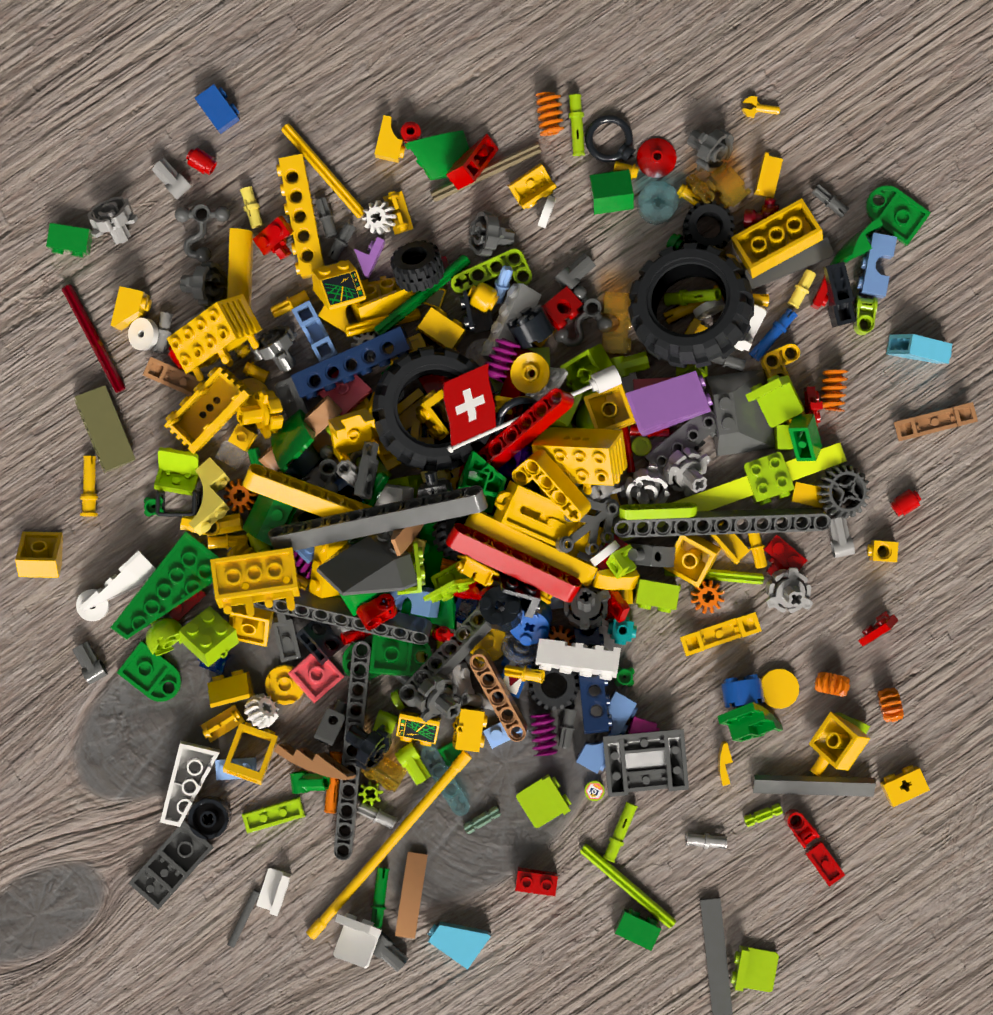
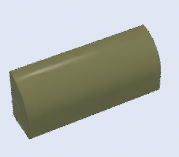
M104 385L75 396V404L104 474L135 461V456L106 386Z

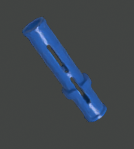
M787 308L779 320L773 322V327L749 355L759 362L780 335L786 333V328L798 315L794 311L792 312L790 308Z

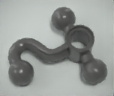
M202 204L195 206L193 210H188L186 207L177 208L174 214L177 221L183 223L190 218H194L199 222V231L190 235L184 241V252L190 258H195L200 262L209 261L211 258L209 248L200 247L195 251L192 250L191 245L204 238L207 231V223L212 218H216L220 222L227 221L230 218V210L226 206H219L216 210H211ZM201 209H206V218L199 219L198 212Z
M577 285L572 289V292L584 305L583 311L574 321L576 338L570 339L569 331L565 327L559 331L555 329L553 332L555 340L563 342L569 347H576L582 343L584 339L582 322L586 318H595L597 320V327L602 332H608L613 326L612 320L600 313V302L597 299H589L586 288L581 285ZM589 304H595L598 311L591 314L587 311L586 307Z
M325 445L319 451V455L323 459L319 464L321 479L325 482L323 488L338 494L339 488L334 482L337 481L339 475L336 473V462L332 460L335 454L333 447ZM362 450L350 454L349 458L354 465L357 458L362 457ZM328 469L333 470L331 473H325Z

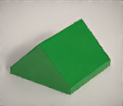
M629 169L589 175L594 215L634 209V192Z

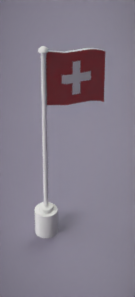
M489 363L444 383V403L450 424L451 445L448 446L450 453H453V450L510 425L520 417L518 416L496 426L495 403L488 374ZM612 365L592 374L591 380H589L590 385L571 394L575 396L589 389L600 394L622 384L621 377L616 367Z

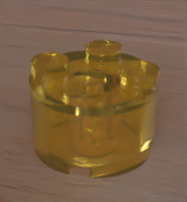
M724 162L707 177L708 181L706 183L714 194L718 192L721 195L719 197L720 201L726 208L730 206L734 208L751 193V190L749 188L745 190V182L731 166L727 169L728 164Z

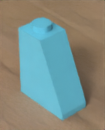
M915 334L889 335L886 354L936 364H949L952 355V344Z
M441 921L437 926L434 924L427 933L429 935V943L467 970L491 937V932L488 930Z

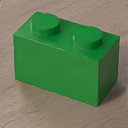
M50 223L46 247L52 250L51 253L63 255L64 252H70L71 256L83 258L84 255L90 256L92 231L86 228Z
M799 414L793 417L788 428L796 460L816 461L822 449L815 416L814 414Z
M623 909L614 928V933L652 951L661 932V926L658 925L659 921L649 916L647 919L640 916L641 913L635 909Z

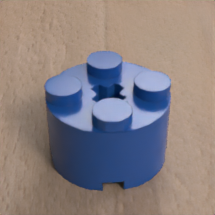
M541 600L540 609L535 611L533 618L525 617L523 609L521 622L517 627L510 630L512 635L524 646L539 643V638L546 639L552 622L553 612L551 607Z
M754 674L743 677L744 680L738 681L737 677L725 679L724 684H721L725 708H729L730 704H732V707H738L752 702L758 703L757 699H759L760 703L765 702L761 678Z

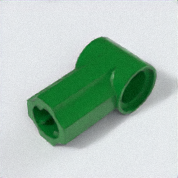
M308 771L290 773L292 794L328 790L331 784L330 777L317 773H308Z

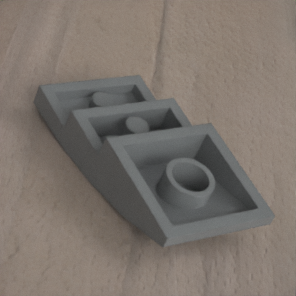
M183 821L181 826L173 832L128 884L159 910L214 847L205 839L194 835L189 825Z

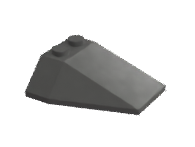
M386 532L351 539L317 568V572L342 596L402 591L417 585V577L410 554L405 550L402 555L397 556L391 542V536Z

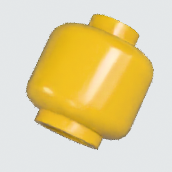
M480 282L477 287L473 285L468 293V296L471 297L470 305L482 312L492 311L499 299L497 290L484 282Z

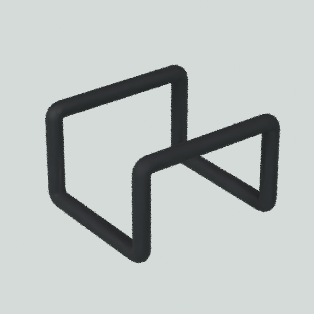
M157 490L156 514L164 517L194 516L197 514L196 494L198 512L201 506V492L199 490H193L192 512H165V492ZM160 494L164 500L162 503L164 512H160Z

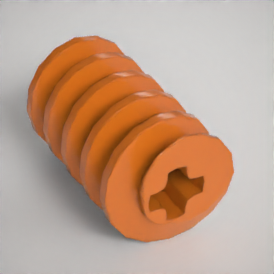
M554 92L538 93L536 97L540 99L536 101V104L541 107L537 109V113L542 114L538 117V121L543 122L539 124V129L543 130L540 132V136L557 135L559 131L564 130L563 126H558L564 120L557 117L563 113V111L557 110V107L562 106V103L556 102V99L561 98V95Z
M829 369L822 372L824 376L828 377L822 379V383L827 386L821 387V391L826 394L820 396V399L825 401L823 402L825 410L845 411L839 408V406L845 404L840 398L846 396L841 390L846 389L847 386L841 383L848 380V378L842 376L843 373L848 372L847 370Z

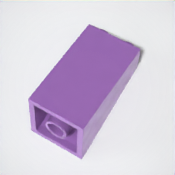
M693 371L625 393L641 435L644 437L710 412L709 406L713 405L709 393L705 394L702 388L706 386L703 376H698L697 372Z

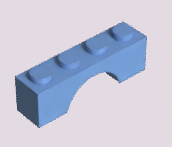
M616 690L610 698V706H607V711L612 716V726L607 736L624 734L628 727L626 725L629 717L633 718L638 710L635 707L637 705L635 701ZM603 740L596 743L585 742L576 758V762L596 774L599 770L603 771L605 768Z

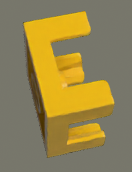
M367 408L328 419L333 452L339 462L351 461L347 454L362 450L365 441L376 442L371 426L375 427V419Z

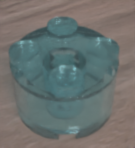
M663 181L648 183L641 190L637 199V210L640 216L647 223L653 225H660L669 221L678 208L679 199L676 189ZM656 199H659L660 203H662L659 207H656V203H654Z

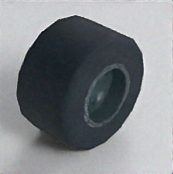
M309 445L298 458L293 459L288 464L286 472L291 477L301 480L318 464L321 457Z

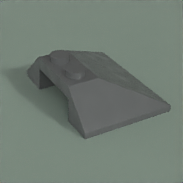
M764 369L705 377L707 394L709 393L710 397H712L717 436H714L716 456L775 448L773 428L768 425L758 401L748 402L745 396L752 392L751 387L760 383L762 386L766 384Z
M684 729L603 736L608 797L626 796L628 792L668 789V791L689 790Z

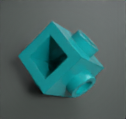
M626 616L625 621L619 623L615 618H613L612 622H609L607 634H610V638L614 639L615 644L626 645L627 641L631 642L632 638L636 637L637 626H634V622L630 621V617ZM620 627L626 628L625 634L619 633Z

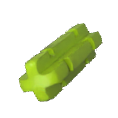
M777 803L772 805L771 808L767 807L754 812L753 815L744 816L746 826L750 827L755 825L756 822L760 823L773 818V815H781L783 810L781 805Z

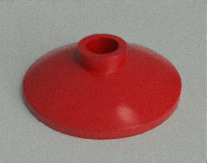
M649 139L640 146L637 152L638 167L648 177H665L675 167L677 160L676 151L664 139ZM658 153L661 159L655 160L653 155Z

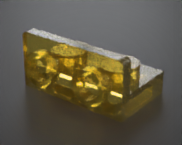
M384 756L376 767L371 768L369 771L361 769L360 772L364 773L368 779L380 783L386 790L395 792L406 775L407 770Z

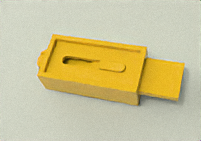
M509 481L506 490L499 492L495 499L497 509L493 516L494 519L555 546L556 540L559 537H569L585 524L583 522H567L564 519V513L550 498L520 486L513 481ZM600 526L597 537L598 546L601 544L600 535L604 529ZM589 532L574 543V549L587 554L585 547L588 544ZM568 541L564 544L566 548L568 547ZM591 546L590 551L592 553L594 552L593 546Z

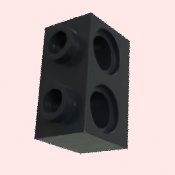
M312 620L296 634L298 639L321 665L345 646L340 636L334 633L329 624Z

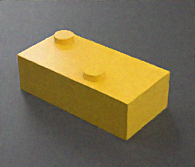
M801 198L732 236L731 240L733 248L753 279L822 241L823 234L821 227Z

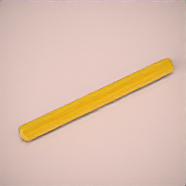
M289 123L284 125L281 129L284 135L303 154L305 159L358 219L365 214L364 208Z

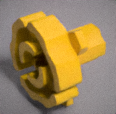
M272 390L258 391L257 395L254 396L252 406L237 409L236 416L240 425L256 424V427L260 429L265 439H269L271 434L278 433V430L283 425V416L279 415L283 408L280 399L277 398Z

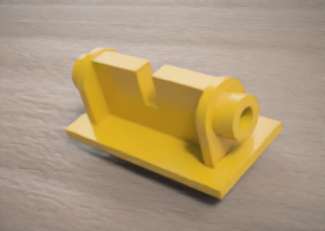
M393 191L384 196L383 199L389 203V207L395 208L391 213L397 216L395 219L392 218V221L396 224L392 226L394 234L397 235L413 230L414 228L402 191L397 193Z
M457 556L462 559L455 566L457 571L469 578L476 572L473 580L483 586H491L493 583L492 576H499V573L493 571L494 568L488 565L480 564L477 560L468 556Z
M233 705L200 726L203 729L202 733L205 738L212 742L239 726V723H244L245 720L236 705Z

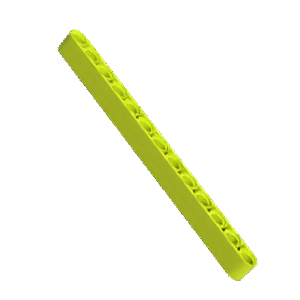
M841 442L821 449L816 461H797L795 458L785 463L790 477L794 481L844 463L847 459ZM745 476L672 503L697 504V511H710L752 496L753 492L748 478ZM640 522L637 528L644 527L646 522ZM666 522L658 523L657 527H663ZM626 523L618 524L617 529H622ZM608 534L605 535L606 541L609 540ZM619 537V538L622 539L623 541H626V540H629V539H632V538H635V537H629V538H621V537Z

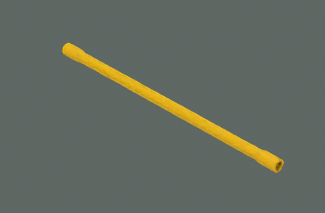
M463 750L442 777L326 911L309 927L306 933L310 938L315 940L347 900L457 773L472 759L470 754Z

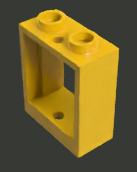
M239 723L223 766V772L262 785L278 741V736L269 729L262 731L256 729V726H252L251 723ZM243 732L270 741L259 772L231 763Z

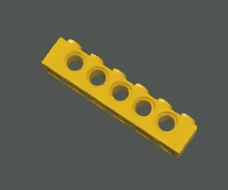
M303 154L278 158L279 164L276 165L278 176H282L283 184H280L281 194L286 196L287 203L284 204L285 214L290 216L291 223L288 224L294 231L291 235H293L295 243H291L293 255L297 254L298 262L295 263L297 275L301 274V277L306 279L312 277V270L325 266L305 160ZM292 173L298 174V179L295 182L288 181V176ZM301 193L302 199L299 202H293V194ZM300 212L306 214V218L302 222L295 220L296 215ZM302 232H308L310 234V237L307 241L299 240V236ZM305 252H312V260H303Z

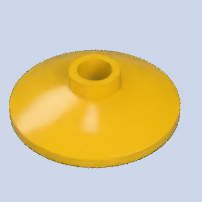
M536 353L520 355L511 367L510 376L512 383L519 391L533 394L541 391L547 385L550 378L548 362L544 357ZM531 370L535 371L534 377H530Z

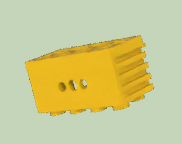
M240 294L214 303L169 336L167 340L185 373L193 372L198 381H203L204 376L200 368L210 366L220 359L228 367L233 366V360L229 353L248 340L251 347L257 349L259 343L254 335L261 331L262 328L244 295Z
M225 366L214 367L207 374L209 379L206 382L201 381L193 389L195 393L181 401L179 404L181 408L178 411H172L165 418L167 423L164 426L166 428L170 427V432L172 434L176 433L178 440L183 439L182 444H188V449L193 454L199 452L237 412V409L241 408L254 394ZM219 397L220 403L216 404L214 398ZM208 404H212L214 406L213 411L207 410L206 407ZM202 411L206 412L205 418L200 416Z
M548 427L532 444L533 453L537 450L545 451L574 484H583V491L586 495L592 493L591 485L614 486L615 483H619L620 474H623V470L627 468L623 430Z
M292 547L210 559L215 600L219 608H223L225 614L232 612V606L245 604L247 615L252 617L255 614L253 603L265 602V606L271 608L273 600L286 598L288 610L292 611L295 609L294 597L300 596Z

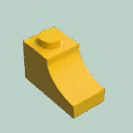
M383 115L374 155L375 158L399 163L400 158H404L406 147L403 146V140L398 139L392 131V117Z
M324 305L318 315L319 318L344 333L346 325H350L347 318L348 306L328 310Z

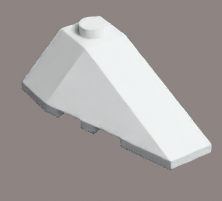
M136 552L119 568L120 573L110 577L104 584L105 587L98 589L80 608L86 611L144 585L156 568L141 552Z

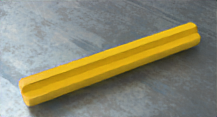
M416 308L397 325L419 320L421 317L419 309ZM389 315L346 325L345 333L347 337L375 331V326Z

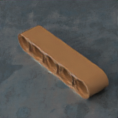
M326 396L306 414L304 422L316 432V437L329 425L328 419L338 417L342 409L329 396ZM271 445L259 457L258 461L264 467L278 471L279 467Z
M476 649L470 658V667L508 737L514 742L522 741L526 736L527 723L489 653L484 649ZM480 656L485 662L479 664L474 658ZM491 674L494 680L487 681L484 675ZM501 692L504 697L498 699L494 696V693ZM509 709L513 712V715L507 716L503 711ZM520 727L523 732L515 733L512 728Z

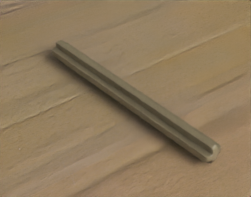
M534 143L487 165L475 182L459 190L450 182L431 191V196L437 202L540 154L541 148L538 143Z

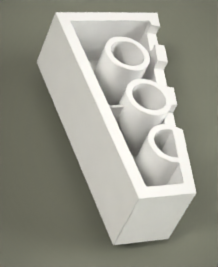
M539 638L536 665L539 666V669L551 671V668L559 669V672L571 674L572 671L580 672L579 675L584 677H591L592 674L600 675V679L603 680L616 678L621 648L614 647L613 651H608L604 646L596 645L590 649L583 643H572L569 646L565 641Z
M180 740L160 819L161 823L181 826L220 753L219 749Z

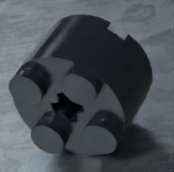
M538 305L533 309L527 307L520 312L521 316L519 318L515 317L506 323L517 344L521 346L520 349L532 347L531 343L536 341L538 343L542 342L555 329L542 305Z
M500 585L486 591L480 599V612L488 626L492 629L510 631L521 622L523 604L520 598L503 593ZM501 606L505 608L503 611L499 609Z
M216 796L204 797L197 801L189 811L188 822L190 830L201 839L219 837L228 828L232 812L223 799ZM212 814L213 820H211L210 822L207 821V815Z

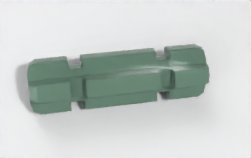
M494 806L488 812L485 811L473 818L472 822L468 821L463 827L467 834H470L476 828L479 829L491 822V819L498 818L501 813L498 807Z

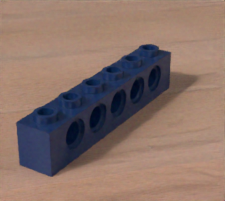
M400 326L291 375L300 398L310 400L317 397L319 391L324 389L325 392L337 388V383L342 381L344 384L355 380V375L360 373L362 376L373 372V367L378 365L380 368L391 364V359L399 358L405 353L409 355V351L414 349L405 328ZM389 342L394 345V350L390 354L385 351V346ZM369 351H374L376 355L375 360L369 362L367 359ZM351 359L357 361V367L354 370L349 368V361ZM333 367H337L339 370V375L336 378L331 376V369ZM315 375H318L321 379L318 386H315L312 381Z
M572 612V616H573L575 619L580 620V619H579L578 617H576V616L574 615V613ZM598 614V616H595L594 618H591L589 620H596L599 616H601V614ZM574 627L575 643H583L588 647L604 646L603 634H599V627L593 629L594 634L591 636H586L583 630ZM578 672L584 734L608 732L609 726H612V716L607 714V706H610V696L605 694V686H608V680L600 679V675L591 677L580 676V672ZM592 686H596L600 689V694L592 696L589 693V689ZM598 706L602 709V714L594 716L591 713V709Z

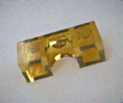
M604 293L603 314L613 315L619 322V327L616 331L603 332L602 346L606 354L626 355L627 350H631V338H627L628 330L632 328L630 318H628V307L631 304L629 293Z

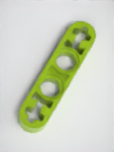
M690 502L627 504L619 506V518L624 520L692 518L697 516V504Z

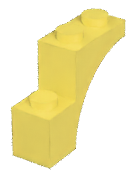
M210 457L195 470L202 482L203 499L199 511L189 525L199 536L209 531L211 526L218 519H222L227 511L230 510L226 503L216 494L219 490L226 487L230 479Z

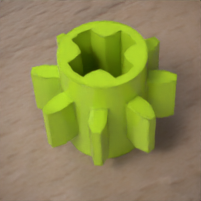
M369 780L367 786L361 784L364 791L359 792L358 795L364 797L362 803L370 801L371 806H373L374 800L381 801L378 795L382 794L384 790H379V782L374 785ZM366 789H375V797L373 795L368 797Z

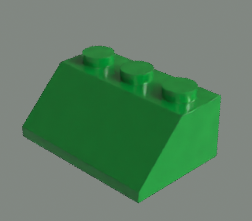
M259 494L242 529L256 539L272 546L268 532L275 527L290 524L297 508Z

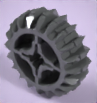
M840 464L839 467L833 466L832 471L826 470V476L820 477L823 483L817 485L821 488L817 495H821L822 498L818 502L824 503L822 509L828 510L827 514L834 515L835 518L842 516L844 519H847L849 516L855 517L856 512H862L861 507L867 506L864 500L870 499L866 492H869L871 489L866 488L869 481L863 480L865 474H859V468L853 469L852 465ZM840 476H847L841 483L835 482ZM846 500L852 501L847 507H840Z

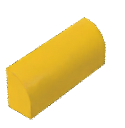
M230 228L227 299L243 294L251 308L254 233L246 229Z

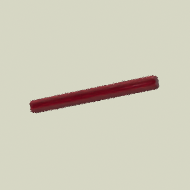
M70 284L64 286L62 292L116 393L123 391L125 385L73 286Z

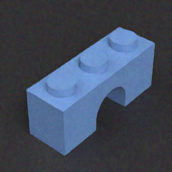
M873 232L870 237H867L872 249L866 253V257L862 258L861 269H863L862 277L859 276L857 288L860 289L859 294L884 298L887 293L890 276L881 275L876 270V261L879 258L891 259L894 257L897 237Z
M310 300L292 309L319 362L339 354Z
M423 587L422 593L398 595L397 591L389 593L394 597L397 610H402L403 602L408 597L412 603L411 614L433 618L438 617L440 601L432 603V601H424L423 599L424 596L435 591L434 588Z

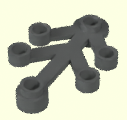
M587 498L590 501L591 509L600 512L595 516L585 515L578 521L585 524L569 537H559L555 543L556 549L562 553L570 552L573 549L574 543L589 532L585 551L588 555H597L599 552V546L597 545L599 524L604 520V529L600 535L601 542L612 543L614 540V534L611 532L613 519L619 515V503L614 499H606L603 503H599ZM611 505H612V507H613V511H612V512H610V510H609V508H610ZM564 515V519H565L567 522H573V521H570V520ZM606 534L609 535V540H608V541H606V539H605V535H606ZM566 541H568L567 548L564 545ZM591 546L594 547L593 553L590 551Z

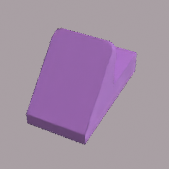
M379 237L375 241H371L367 250L370 252L369 255L354 249L364 276L367 279L370 278L385 245V240Z

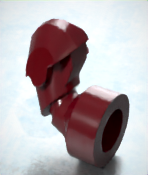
M769 197L765 199L761 213H757L755 209H746L744 213V228L747 229L778 212L779 204H775V198Z

